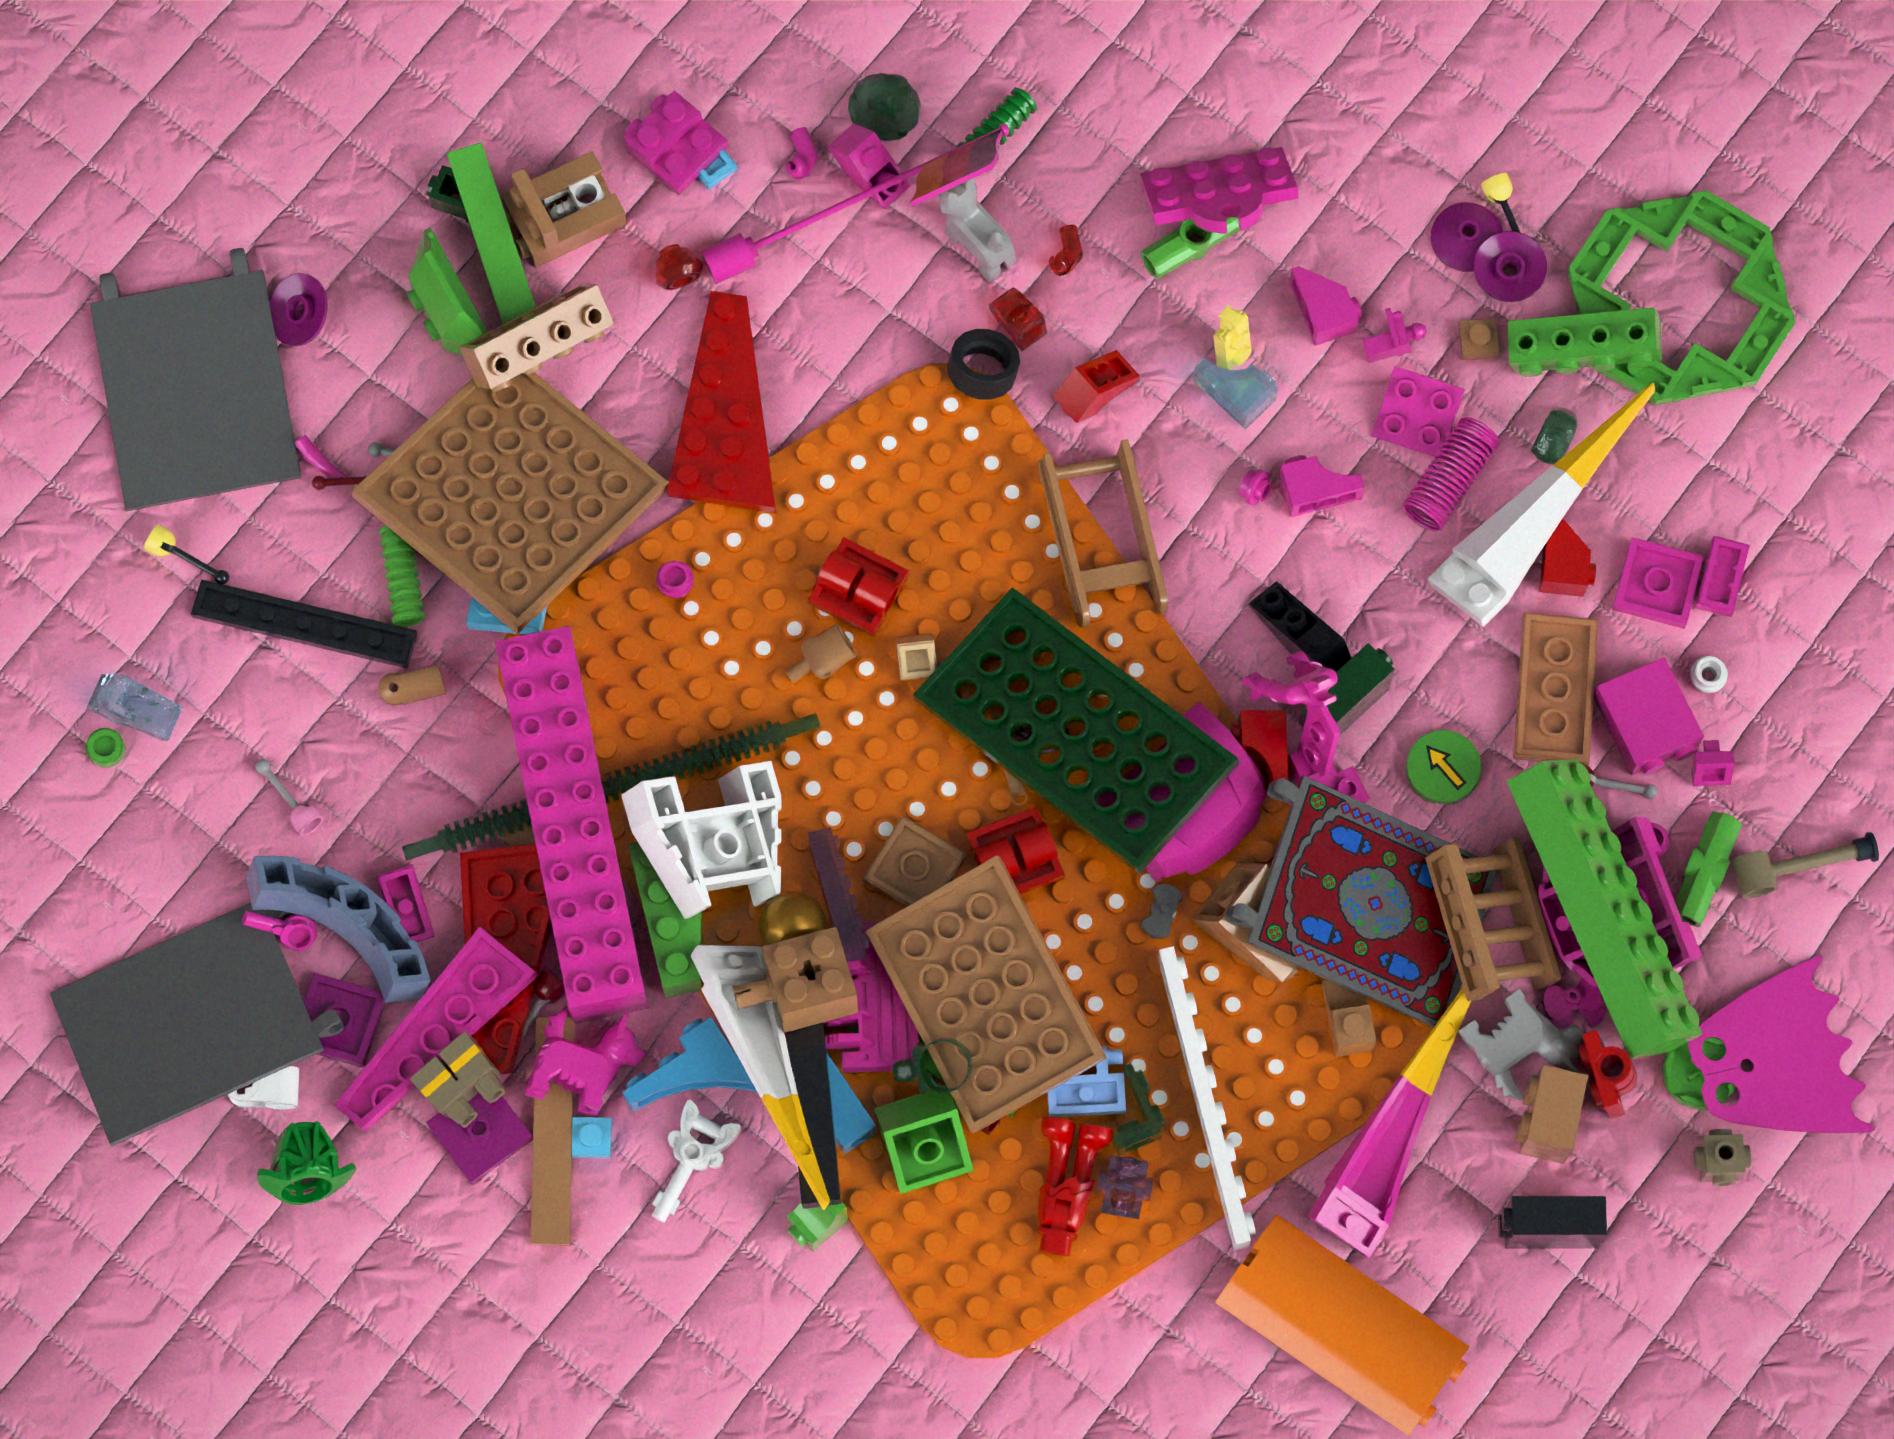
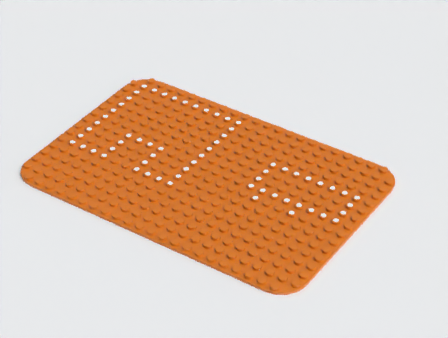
M931 363L903 374L769 457L777 514L697 502L576 577L547 605L542 631L570 626L588 707L620 873L642 908L643 905L628 844L638 841L631 831L621 796L642 781L675 776L685 812L725 806L718 779L742 765L771 761L781 793V810L778 811V829H781V843L777 845V866L781 867V893L795 891L813 897L820 904L825 914L827 929L837 927V930L838 923L881 922L906 908L863 882L864 875L902 816L967 853L966 859L953 878L954 880L978 866L966 838V833L1037 806L1040 816L1048 826L1054 840L1065 878L1022 894L1021 897L1100 1045L1106 1046L1107 1050L1122 1049L1123 1064L1108 1065V1074L1124 1073L1126 1114L1055 1117L1069 1120L1076 1124L1064 1181L1073 1176L1080 1125H1098L1114 1131L1110 1145L1101 1149L1095 1159L1090 1179L1095 1180L1092 1188L1093 1193L1087 1205L1084 1221L1078 1232L1075 1233L1078 1235L1077 1241H1072L1070 1256H1060L1039 1251L1042 1235L1038 1234V1228L1042 1226H1040L1038 1221V1200L1040 1188L1045 1183L1050 1156L1049 1140L1041 1132L1042 1118L1049 1117L1047 1093L1017 1109L1013 1118L1007 1115L1001 1118L997 1127L989 1135L982 1131L971 1133L956 1105L974 1171L900 1194L883 1143L874 1108L930 1091L934 1088L930 1086L923 1087L919 1084L918 1076L920 1073L925 1072L920 1068L919 1070L843 1073L842 1052H859V1049H827L828 1055L877 1128L876 1135L847 1154H844L836 1144L841 1201L847 1207L849 1221L918 1325L941 1348L968 1359H999L1036 1342L1225 1217L1157 959L1160 949L1174 946L1176 957L1183 956L1186 964L1188 978L1182 980L1186 993L1192 992L1196 1002L1197 1015H1192L1195 1029L1202 1028L1205 1036L1207 1051L1202 1052L1205 1066L1212 1065L1217 1087L1211 1088L1214 1102L1221 1101L1225 1112L1226 1124L1221 1125L1224 1140L1231 1138L1234 1146L1236 1161L1231 1162L1234 1176L1240 1175L1244 1184L1246 1198L1240 1199L1242 1205L1364 1126L1433 1028L1366 998L1367 1003L1370 1004L1376 1036V1044L1373 1051L1335 1057L1322 989V980L1327 979L1299 968L1297 973L1289 980H1284L1283 982L1269 981L1191 920L1237 862L1266 864L1271 867L1291 807L1288 803L1272 799L1266 795L1259 809V821L1231 852L1193 875L1184 871L1167 878L1163 877L1158 882L1151 878L1146 867L1140 874L1025 785L1024 792L1026 795H1011L1010 789L1012 788L1009 787L1006 771L915 701L914 692L927 678L900 679L896 638L933 634L938 668L1013 587L1182 716L1200 702L1230 732L1231 723H1237L1234 715L1163 614L1157 613L1154 601L1142 584L1086 594L1090 611V625L1086 627L1078 626L1067 588L1043 485L1039 479L1038 460L1043 458L1044 453L1049 452L1007 393L992 400L975 399L967 396L955 388L949 379L948 363ZM969 367V368L972 369L974 372H977V373H980V374H983V375H988V374H986V373H984V372H981V371H979V370H976V369H974V368ZM1053 459L1054 466H1058ZM1069 480L1058 481L1080 571L1126 563ZM843 537L909 570L906 582L874 638L808 604V598L817 584V578L825 560L833 550L836 551ZM671 561L685 563L691 569L694 577L692 589L680 598L665 596L658 589L656 582L658 570L664 564ZM838 624L852 643L857 656L845 663L837 672L826 679L817 678L810 672L793 683L788 677L786 670L804 659L801 651L802 643L806 639L819 635L833 625ZM1014 631L1008 635L1006 642L1011 645H1018L1025 640L1026 634L1022 631ZM507 633L504 639L526 634ZM1042 652L1035 657L1034 663L1038 666L1049 665L1053 661L1054 655L1049 652ZM988 658L983 662L981 668L984 671L993 672L1000 667L1001 660L998 658ZM498 663V680L506 697L500 664ZM1070 673L1063 678L1062 684L1065 687H1075L1081 682L1082 676L1077 673ZM1025 679L1014 680L1010 684L1009 690L1013 693L1024 692L1028 688L1029 682ZM970 684L963 685L958 689L956 695L959 698L968 699L975 694L977 688ZM1103 694L1096 695L1091 699L1090 706L1095 709H1102L1109 704L1110 698ZM1045 700L1038 705L1037 712L1044 715L1050 714L1055 711L1057 703L1052 700ZM1000 706L990 707L993 713L1002 712L997 710H1004ZM989 708L986 710L984 717L992 720ZM1125 716L1119 721L1118 727L1126 731L1131 730L1137 726L1138 719L1134 716ZM1078 721L1072 722L1067 725L1065 733L1070 736L1080 735L1084 731L1085 725ZM1027 727L1018 728L1014 731L1012 739L1018 742L1026 741L1032 735V730ZM1156 737L1147 743L1146 748L1154 752L1167 741ZM1101 743L1094 748L1093 754L1096 757L1105 758L1112 753L1114 747L1108 743ZM1047 749L1041 754L1040 760L1044 763H1053L1058 760L1060 752L1056 749ZM1137 765L1126 766L1121 776L1124 777ZM1259 769L1260 773L1262 774V776H1263V778H1264V780H1265V782H1266V779H1265L1263 773H1262L1261 770ZM1082 770L1074 771L1070 774L1068 782L1073 785H1081L1086 782L1089 774ZM748 884L707 891L711 906L703 910V945L761 946V948L765 946L759 932V918L767 902L754 907ZM1159 884H1171L1182 895V901L1177 905V910L1173 914V922L1170 926L1171 934L1163 939H1152L1140 927L1141 921L1150 916V908L1155 902L1152 888ZM845 954L847 961H856V954ZM698 990L699 994L701 995V997L713 1013L714 1017L716 1018L702 990ZM824 1025L825 1035L853 1033L844 1027ZM1096 1066L1089 1068L1079 1075L1096 1074ZM933 1076V1079L935 1081L942 1084L943 1086L946 1085L944 1081Z

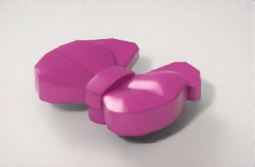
M1581 978L1575 988L1564 990L1556 985H1551L1543 993V1009L1547 1017L1558 1028H1564L1573 1024L1572 1011L1580 1009L1583 1018L1589 1027L1592 1028L1602 1022L1606 1013L1605 1008H1601L1603 997L1599 988L1590 985L1584 978Z

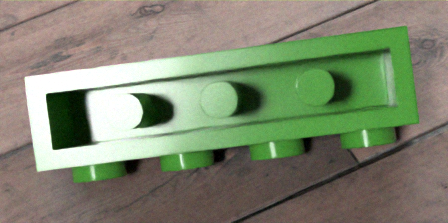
M1655 307L1508 321L1509 364L1515 373H1520L1524 377L1539 376L1542 374V371L1556 370L1558 373L1570 374L1579 371L1581 367L1592 366L1595 370H1611L1615 368V364L1630 363V366L1646 367L1652 365V361L1662 360L1660 316Z

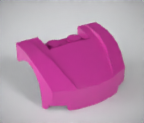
M1200 702L1187 711L1183 717L1234 754L1239 760V765L1146 866L1151 878L1158 882L1163 877L1167 878L1184 871L1193 875L1231 852L1259 821V809L1267 795L1268 786L1251 757L1223 723ZM1165 742L1154 752H1159L1163 750L1167 742ZM1190 759L1180 760L1175 766V771L1180 774L1190 773L1195 768V762ZM1137 765L1123 778L1128 780L1137 778L1141 774L1142 768ZM1163 786L1156 787L1151 791L1150 798L1158 802L1164 801L1169 797L1171 791ZM1105 792L1099 795L1096 803L1101 807H1109L1115 803L1117 796L1114 793ZM1140 814L1130 815L1125 821V826L1130 829H1138L1145 823L1146 818Z
M1633 817L1629 819L1625 824L1611 832L1618 837L1621 843L1620 852L1626 865L1636 876V887L1639 894L1652 912V923L1657 934L1665 941L1668 948L1667 956L1673 969H1676L1702 958V954L1690 923L1682 922L1657 857V854L1662 851L1649 818ZM1543 865L1542 883L1538 886V892L1547 932L1561 959L1568 968L1576 971L1590 985L1598 987Z

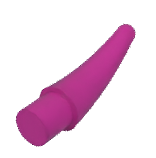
M306 434L294 443L303 454L302 457L321 472L332 478L348 477L322 454L317 445L314 446Z

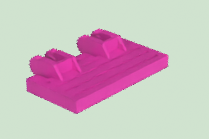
M880 922L838 923V934L844 953L856 954V961H847L851 976H857V979L852 980L857 993L858 1013L824 1022V1025L829 1027H859V1033L825 1035L826 1049H859V1052H842L843 1073L919 1070L918 1030L866 933L867 929Z

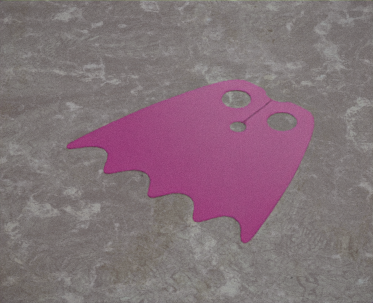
M1821 956L1804 961L1755 986L1699 1025L1703 1035L1689 1041L1688 1048L1693 1064L1700 1068L1704 1075V1085L1701 1092L1706 1108L1712 1115L1737 1124L1785 1131L1866 1133L1875 1130L1872 1125L1854 1116L1851 1110V1103L1866 1088V1085L1845 1075L1839 1066L1841 1056L1851 1047L1852 1040L1834 1034L1827 1026V1016L1838 1003L1839 997L1817 990L1813 985L1812 976L1822 961ZM1717 1037L1724 1042L1726 1053L1722 1059L1713 1061L1704 1055L1702 1045L1707 1038ZM1742 1060H1751L1754 1064L1753 1070L1750 1072L1743 1071L1741 1068ZM1729 1082L1738 1088L1740 1097L1735 1105L1725 1106L1718 1101L1716 1090L1720 1084Z

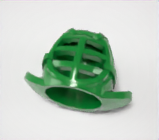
M318 1121L298 1122L295 1124L292 1122L289 1124L276 1142L270 1169H258L257 1180L259 1185L280 1201L294 1205H304L322 1200L343 1187L356 1171L354 1163L339 1169L337 1150L334 1148L329 1135ZM318 1178L306 1184L301 1182L302 1179ZM313 1190L311 1193L304 1195V1192Z

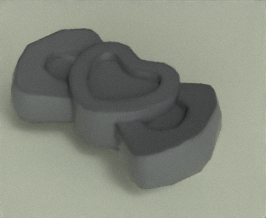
M1159 884L1152 888L1155 902L1150 908V916L1140 923L1143 932L1152 939H1163L1171 934L1170 926L1173 922V914L1177 910V905L1182 901L1180 891L1171 884Z

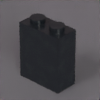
M1512 1196L1508 1205L1502 1208V1214L1498 1215L1499 1238H1505V1249H1598L1607 1236L1606 1196Z

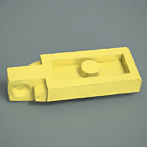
M1227 305L1219 315L1220 328L1213 335L1217 366L1229 374L1236 365L1241 366L1248 359L1251 353V342L1247 314L1238 309L1233 310L1231 306Z

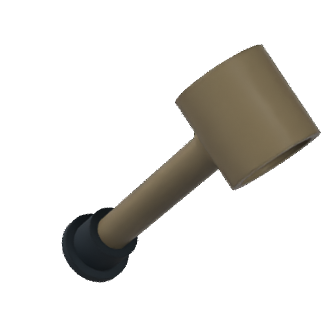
M1867 832L1865 837L1854 839L1852 844L1777 862H1772L1768 851L1760 850L1738 856L1731 861L1741 897L1749 899L1777 890L1778 884L1776 879L1779 876L1851 859H1856L1858 862L1871 859L1872 862H1876L1879 860V850L1875 836L1872 832Z

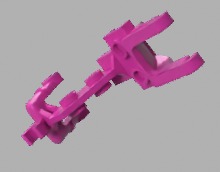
M1298 651L1287 656L1286 659L1288 665L1293 664L1295 666L1294 677L1296 680L1289 683H1280L1276 679L1271 680L1262 677L1258 672L1243 678V685L1251 687L1250 698L1253 701L1266 696L1273 702L1281 701L1290 705L1299 703L1306 705L1307 716L1296 752L1288 755V766L1297 784L1300 777L1304 775L1362 803L1370 799L1354 766L1337 773L1332 763L1340 736L1339 727L1326 706L1337 700L1335 695H1331L1328 692V689L1337 683L1338 677L1334 670L1323 667L1320 663L1309 661L1304 652Z

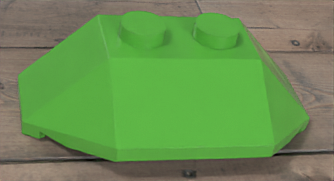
M431 227L424 230L408 275L411 290L407 292V295L416 312L422 309L428 320L423 322L431 340L434 342L439 339L445 351L462 355L460 346L487 333L488 330Z

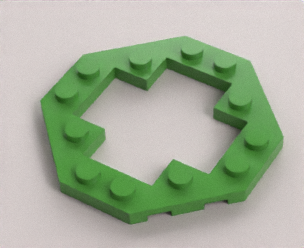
M1707 190L1691 193V196L1671 199L1670 197L1645 202L1641 206L1627 209L1620 207L1606 210L1567 271L1577 313L1589 314L1630 310L1631 304L1602 288V285L1636 234L1668 252L1687 224L1748 260L1730 290L1761 309L1727 361L1694 343L1677 371L1659 361H1652V365L1646 367L1630 366V363L1615 364V368L1611 370H1596L1635 394H1639L1649 384L1654 383L1655 392L1648 402L1655 406L1755 386L1795 324L1793 311L1789 307L1785 292L1786 286L1779 261L1776 260L1770 227Z

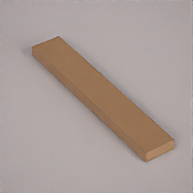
M536 1017L535 1057L545 1041L544 1027L546 1025L550 1026L548 1017ZM566 1017L563 1039L575 1043V1023L572 1017ZM555 1080L549 1082L550 1089L548 1094L545 1093L543 1100L534 1098L532 1246H570L573 1094H571V1089L564 1091L563 1085H556Z

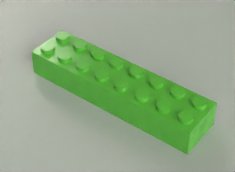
M1579 759L1542 761L1506 782L1630 1059L1666 1054L1703 1035L1699 1027V1016L1696 1010L1689 1005L1684 994L1682 978L1673 969L1667 956V945L1657 934L1652 923V912L1649 906L1642 900L1636 887V876L1626 865L1620 852L1621 843L1618 837L1611 832L1605 818L1606 811L1604 805L1596 798L1590 785L1591 779L1588 770L1580 763Z

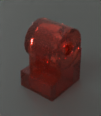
M1015 287L1010 288L989 304L990 311L997 322L1011 335L1014 344L1021 351H1024L1048 333L1044 315Z

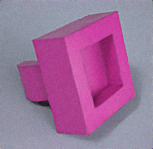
M1703 740L1704 752H1695L1691 772L1693 786L1731 785L1735 764L1733 751H1720L1719 740Z

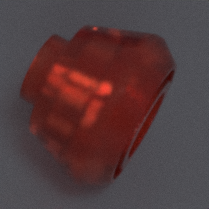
M673 244L662 249L659 252L660 257L655 261L656 283L665 290H675L693 283L701 276L703 270L702 262L689 248L680 247L679 244Z

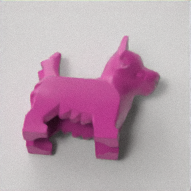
M562 1009L555 1016H549L550 1026L546 1025L544 1027L545 1041L535 1057L534 1071L529 1076L524 1095L543 1100L545 1093L548 1094L549 1082L555 1080L556 1085H563L564 1091L571 1089V1094L579 1093L578 1112L596 1116L601 1109L602 1096L616 1078L620 1068L626 1065L636 1067L646 1056V1052L635 1043L634 1032L626 1027L629 1013H625L616 1025L604 1033L595 1048L563 1039L567 1010Z

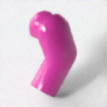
M806 127L797 128L790 133L797 152L792 161L787 162L786 170L790 176L799 180L810 175L818 160V152Z

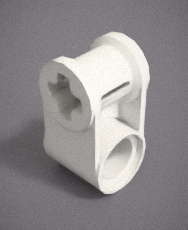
M289 1066L249 1084L251 1087L245 1089V1094H239L237 1090L228 1094L233 1104L243 1108L295 1109L298 1107L299 1068Z

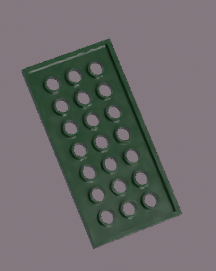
M1013 587L913 694L915 701L1139 874L1239 765V760L1234 754ZM1014 631H1022L1026 634L1025 640L1018 645H1011L1006 642L1008 635ZM1042 652H1049L1054 655L1053 661L1046 666L1036 665L1034 659ZM988 658H998L1001 660L1000 667L993 672H987L981 668L983 662ZM1070 673H1077L1082 676L1081 682L1075 687H1065L1062 684L1063 678ZM1017 679H1025L1029 682L1028 688L1021 693L1011 692L1009 686ZM970 684L977 688L975 694L968 699H962L956 695L958 689L963 685ZM1103 694L1110 698L1109 704L1102 709H1095L1090 706L1091 699L1096 695ZM1052 700L1057 703L1054 712L1047 715L1037 712V707L1041 702ZM1000 706L1004 709V713L997 720H988L984 717L988 708ZM1125 716H1134L1138 719L1137 726L1127 731L1120 729L1118 723ZM1078 721L1085 725V729L1080 735L1070 736L1065 733L1067 725L1072 722ZM1027 727L1032 730V735L1026 741L1018 742L1012 739L1014 731L1018 728ZM1160 737L1167 741L1165 748L1159 752H1151L1146 748L1147 743L1153 738ZM1101 743H1108L1114 747L1112 753L1105 758H1099L1093 754L1094 748ZM1047 749H1056L1060 752L1058 760L1053 763L1042 762L1040 756ZM1190 759L1195 762V768L1190 773L1180 774L1175 771L1176 764L1180 760ZM1128 765H1138L1142 768L1141 774L1135 779L1128 780L1121 776L1123 769ZM1082 770L1087 772L1089 775L1086 782L1081 785L1069 783L1068 778L1074 771ZM1163 786L1171 791L1169 797L1164 801L1158 802L1150 798L1151 791L1156 787ZM1102 793H1114L1117 796L1115 803L1109 807L1099 806L1096 800ZM1140 814L1146 818L1145 823L1138 829L1126 827L1125 821L1130 815Z

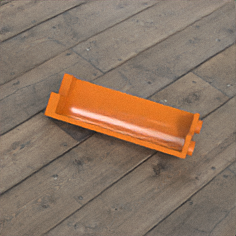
M1277 1214L1255 1242L1251 1251L1237 1268L1215 1302L1408 1436H1410L1417 1424L1425 1428L1437 1410L1431 1403L1445 1382L1450 1379L1455 1383L1468 1364L1462 1360V1357L1470 1347L1469 1345Z

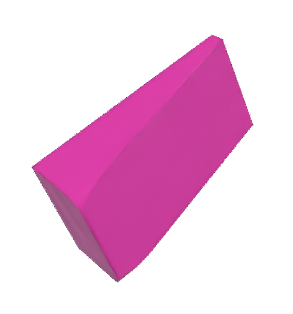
M413 864L376 875L383 900L400 917V924L406 930L411 940L420 942L435 937Z

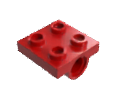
M843 537L836 551L833 550L825 560L819 572L817 584L808 598V604L874 638L906 582L909 570Z
M1037 806L966 833V838L977 865H981L996 855L1000 856L1020 895L1065 878L1054 840L1048 826L1043 822Z
M1597 1030L1582 1034L1585 1045L1579 1046V1051L1588 1074L1594 1073L1596 1079L1595 1082L1589 1083L1595 1104L1598 1106L1599 1111L1606 1110L1610 1119L1625 1115L1620 1096L1631 1092L1637 1083V1071L1632 1061L1623 1049L1615 1046L1605 1047ZM1616 1065L1624 1067L1622 1073L1617 1077L1606 1076L1611 1067Z

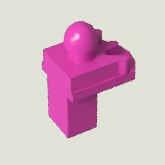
M1391 308L1385 309L1391 332L1362 339L1369 363L1396 355L1399 357L1411 353L1409 341L1423 339L1427 333L1426 327L1421 323H1412L1411 326L1405 327L1401 311L1392 313Z

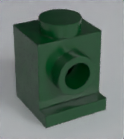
M442 165L438 176L433 175L427 187L426 195L429 196L431 208L463 218L469 223L461 196L459 200L450 197L452 194H460L452 169Z

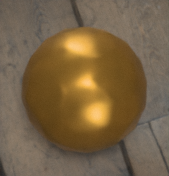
M787 891L770 899L762 909L759 918V932L765 945L827 929L826 917L820 904L813 897L802 892Z

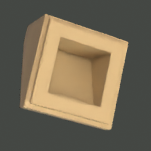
M933 634L896 638L901 680L927 678L937 669Z

